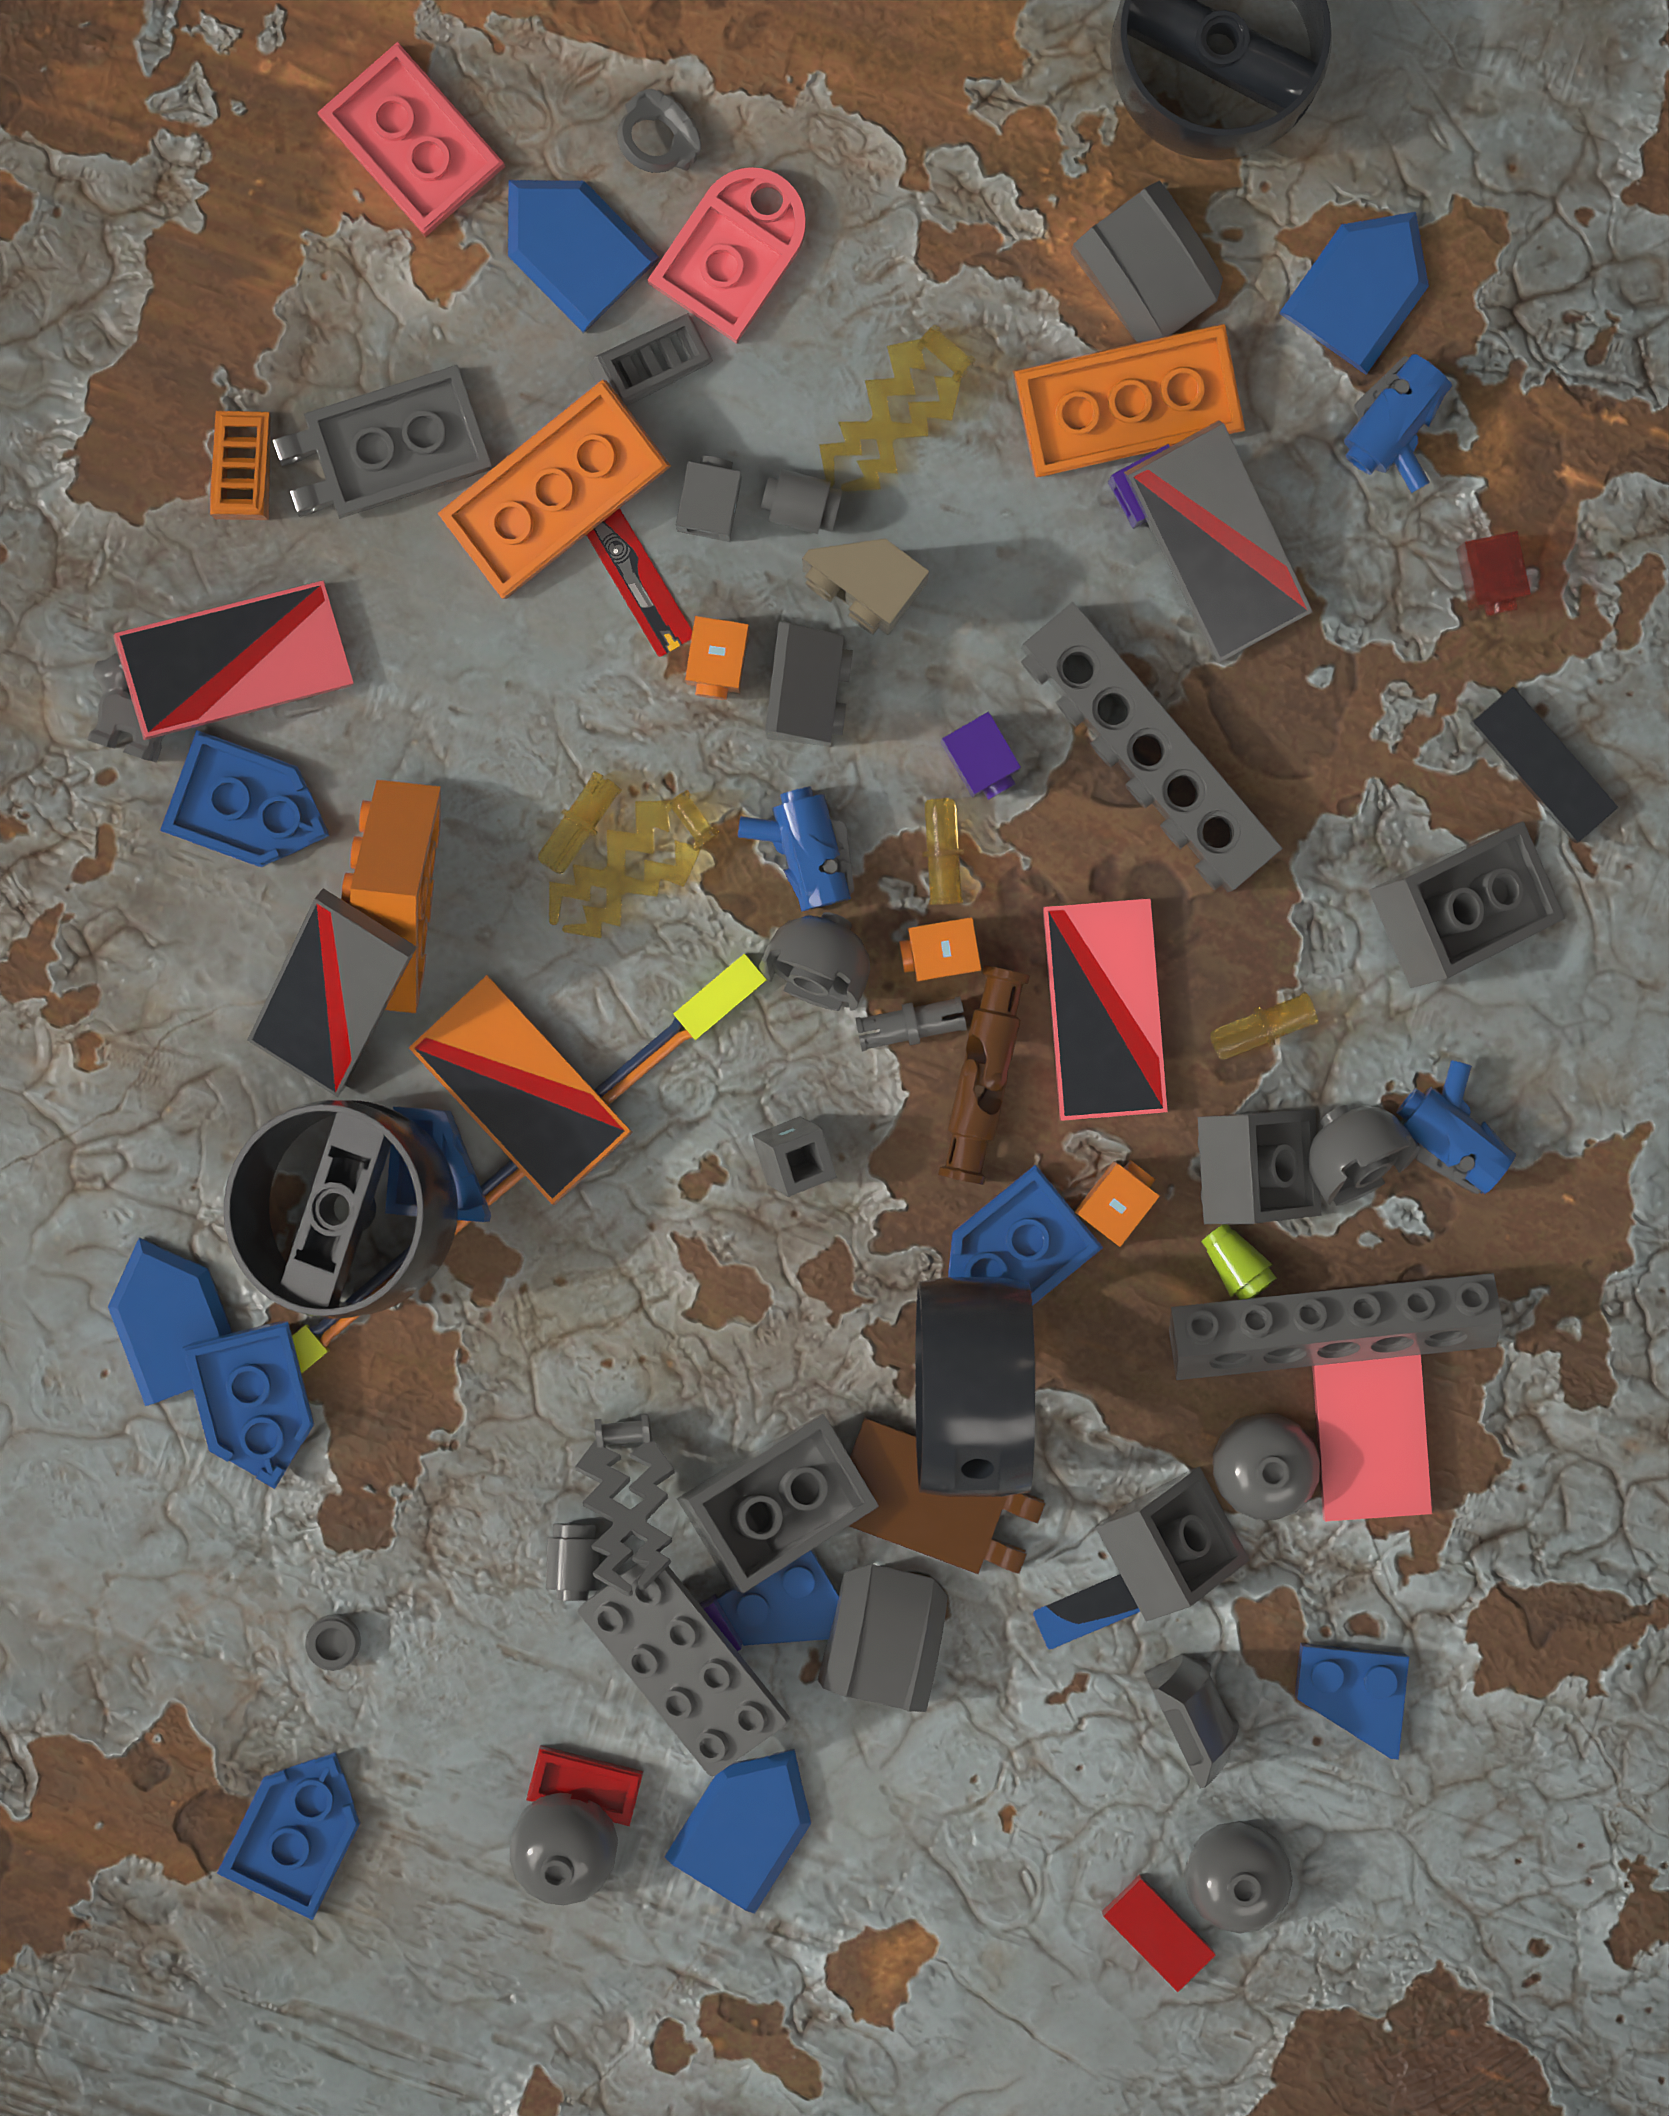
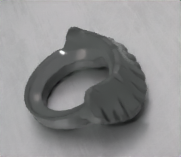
M655 89L640 91L625 104L627 114L619 125L617 140L621 152L631 164L647 172L661 173L669 171L674 167L687 171L690 163H695L697 160L696 155H699L701 151L700 133L695 127L694 119L690 118L688 111H684L682 104L675 102L672 96L664 95V92L656 91ZM643 120H661L674 134L671 150L661 156H652L642 152L632 139V127Z

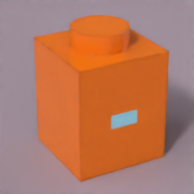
M695 616L685 677L687 685L696 686L695 695L727 700L728 691L740 693L749 637V624Z
M972 917L911 927L907 929L909 940L899 941L904 973L914 971L916 982L981 971Z
M1130 1160L1125 1168L1113 1161L1074 1212L1121 1247L1160 1196L1150 1189L1155 1179Z

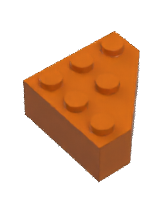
M376 780L372 801H362L359 831L364 834L363 837L354 836L350 866L355 871L354 873H345L341 900L417 947L385 1009L388 1011L416 1013L425 975L427 954L424 953L428 922L430 923L435 882L432 878L441 827V786Z

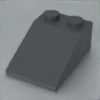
M1524 821L1515 823L1440 856L1368 890L1410 988L1448 979L1565 919Z
M824 1414L819 1415L721 1470L677 1498L731 1590L745 1593L879 1507Z

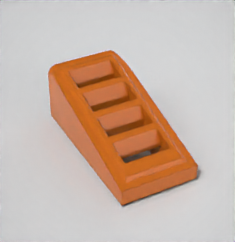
M216 411L210 491V515L214 519L269 520L270 412ZM228 427H257V438L228 437ZM228 448L256 449L255 458H228ZM227 469H255L254 479L227 478ZM227 489L253 490V499H227Z

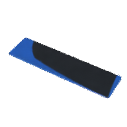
M1121 1574L1036 1609L1033 1612V1616L1047 1648L1054 1649L1140 1612Z

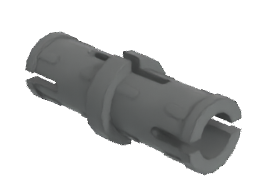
M960 996L955 997V999L913 1007L912 1002L901 1004L902 1010L855 1018L858 1033L880 1029L879 1032L859 1036L862 1052L867 1051V1049L908 1040L911 1046L920 1044V1038L967 1030L963 1015L942 1019L946 1015L964 1012Z

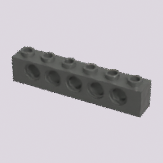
M1071 602L1023 643L1021 650L1025 653L1026 657L1021 663L1039 685L1042 686L1048 681L1059 693L1061 698L1055 703L1061 712L1075 727L1083 722L1093 733L1096 739L1090 744L1095 752L1110 768L1116 763L1121 766L1131 778L1125 784L1129 792L1145 809L1153 804L1166 819L1160 824L1161 829L1179 849H1182L1187 844L1200 860L1194 867L1212 889L1216 890L1222 885L1227 892L1233 891L1283 849L1074 602ZM1071 656L1085 658L1090 663L1092 669L1090 680L1082 684L1070 682L1063 673L1062 666L1064 660ZM1112 696L1124 703L1126 718L1122 723L1110 725L1101 720L1097 707L1102 698ZM1148 737L1158 743L1161 757L1157 764L1144 766L1135 760L1132 747L1136 739ZM1184 778L1192 783L1195 788V799L1190 806L1179 807L1170 801L1167 788L1172 779ZM1208 819H1220L1228 826L1230 838L1225 847L1213 848L1204 841L1202 829Z
M1494 1273L1176 1306L1171 1307L1169 1333L1176 1380L1496 1347L1503 1321Z

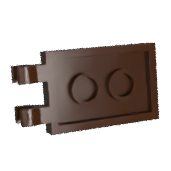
M865 1416L850 1459L879 1507L852 1523L849 1527L975 1574H979L984 1560L1003 1569L1020 1574L1027 1555L1025 1553L1026 1550L995 1539L992 1536L1002 1509L1038 1524L1046 1504L1044 1503L1045 1500L1028 1493L1003 1497H945L920 1493L917 1477L916 1435Z

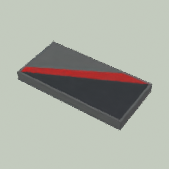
M1217 421L1124 472L1209 651L1216 662H1222L1312 613L1311 607L1223 422Z
M323 888L312 902L247 1041L338 1097L347 1086L417 947Z

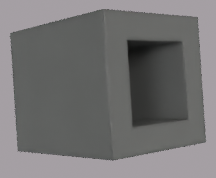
M701 456L700 463L688 461L675 524L677 532L730 542L742 482L741 471L732 470L733 462L712 456Z
M801 1116L752 1135L767 1185L785 1196L790 1197L837 1178L822 1128Z

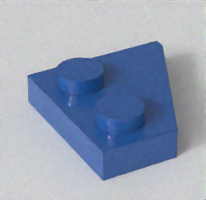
M393 1106V1110L405 1115L421 1126L443 1151L452 1170L457 1188L458 1220L490 1222L491 1212L452 1112L449 1110ZM392 1144L389 1155L385 1214L417 1216L416 1192L411 1174L401 1154Z
M813 1550L802 1555L745 1593L729 1589L717 1596V1601L742 1640L743 1646L829 1639L839 1600V1593Z
M1300 1643L1295 1689L1297 1700L1390 1759L1399 1760L1409 1656L1402 1653Z

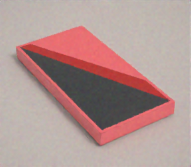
M324 580L117 632L113 636L144 740L351 687L354 684Z
M1151 899L1043 907L1060 1121L1168 1112Z

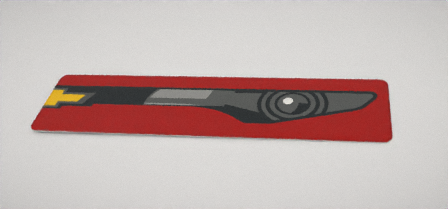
M619 508L586 536L656 654L662 657L691 640L693 631Z

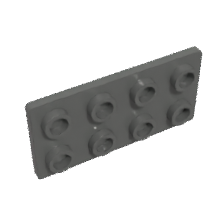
M636 1563L620 1575L632 1586V1596L628 1597L607 1585L578 1608V1613L706 1773L713 1777L782 1729L789 1722L790 1717L671 1568L668 1566L646 1589L641 1590L638 1580L648 1565Z

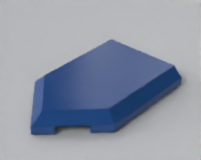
M509 180L508 257L584 334L660 258L585 181Z
M1416 212L1341 224L1279 314L1366 375L1429 287Z
M196 730L160 831L261 868L330 836L297 766Z
M1034 1165L952 1232L948 1277H1003L1028 1281L1033 1306L1103 1247L1039 1168Z
M141 1237L138 1238L110 1300L108 1309L146 1407L193 1389L182 1349L184 1346L230 1334L233 1331L209 1268L162 1249L160 1246Z
M279 1321L184 1346L182 1349L209 1451L223 1460L230 1461L256 1476V1479L275 1489L314 1426L289 1322Z
M795 1749L773 1753V1755L749 1761L734 1762L715 1775L664 1856L673 1866L745 1911L754 1914L811 1825Z
M336 1752L263 1777L217 1874L311 1920L314 1919L361 1823Z

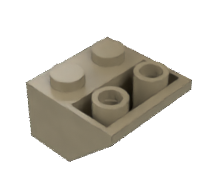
M886 538L809 549L802 558L803 572L806 573L805 578L807 579L805 584L830 603L836 596L850 606L848 617L872 635H874L878 628L887 635L890 634L926 586L929 571Z

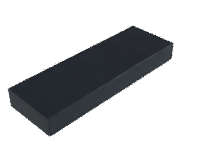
M1514 687L1509 688L1470 722L1473 728L1574 843H1579L1619 808Z

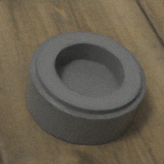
M336 1614L327 1615L317 1620L309 1629L305 1640V1648L310 1660L319 1668L330 1671L340 1670L348 1666L357 1656L361 1646V1636L357 1626L347 1617Z

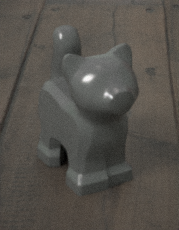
M115 653L106 660L97 661L93 670V676L99 682L103 694L98 705L96 728L89 733L87 740L115 749L122 731L132 734L133 741L126 745L123 753L157 763L162 749L161 741L165 735L147 740L143 739L119 654Z

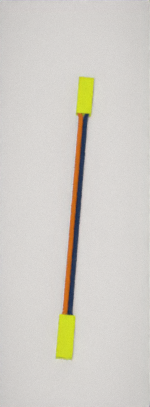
M743 954L674 1012L675 1018L669 1027L594 1090L610 1105L685 1040L691 1038L697 1040L767 981L750 959ZM683 1025L686 1030L679 1032L681 1026ZM512 1160L480 1186L488 1207L525 1176ZM457 1220L455 1235L471 1221ZM411 1245L344 1302L358 1303L384 1287L403 1264ZM359 1316L341 1319L324 1318L314 1326L310 1327L306 1324L295 1333L292 1338L301 1373H304L330 1351L327 1347L330 1341ZM323 1333L321 1338L317 1336L318 1334Z

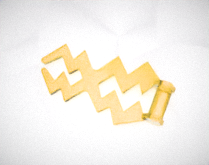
M936 324L930 327L921 339L887 346L895 378L865 380L873 414L872 418L869 421L838 422L845 442L819 444L825 479L831 482L830 487L835 485L834 456H863L861 440H877L880 459L856 460L864 477L841 484V490L844 492L881 490L878 473L898 474L893 447L895 440L929 437L927 418L953 420L961 380L973 367L976 359L972 355H966L940 332L941 328ZM927 348L950 368L954 374L952 377L934 376L940 401L908 402L912 424L892 422L887 397L916 395L910 368L927 371L922 351Z
M688 790L680 793L671 801H635L636 833L607 829L608 864L604 869L573 864L575 885L549 882V923L551 925L559 923L563 896L591 902L592 886L605 888L606 908L582 905L587 923L568 924L562 927V931L565 933L601 939L602 922L621 927L622 897L625 893L659 897L661 879L685 887L702 847L717 837L720 832L716 827L713 828L691 800V794ZM674 811L696 841L691 845L675 840L676 865L644 860V881L625 875L626 850L655 854L654 827L670 832L669 813Z

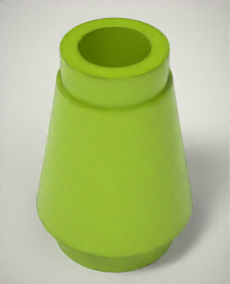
M1228 1224L1221 1225L1201 1241L1206 1247L1207 1253L1230 1297L1236 1295L1239 1300L1252 1299L1277 1279L1269 1269L1273 1264L1235 1230H1232Z

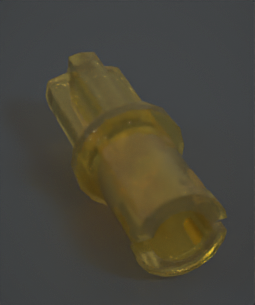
M593 771L590 780L570 809H562L560 814L563 816V819L538 854V860L557 874H563L590 835L596 837L598 831L595 827L617 795H620L622 792L620 787L608 778L605 781L603 779L604 776L596 771Z
M951 798L930 799L925 803L927 851L922 852V857H928L929 905L963 903V898L961 897L959 856L964 855V849H959L956 802Z
M1303 992L1300 996L1262 1010L1260 1006L1255 1007V1014L1213 1030L1210 1033V1039L1217 1056L1225 1060L1265 1043L1272 1047L1276 1045L1275 1039L1312 1024L1316 1025L1319 1021L1309 995Z

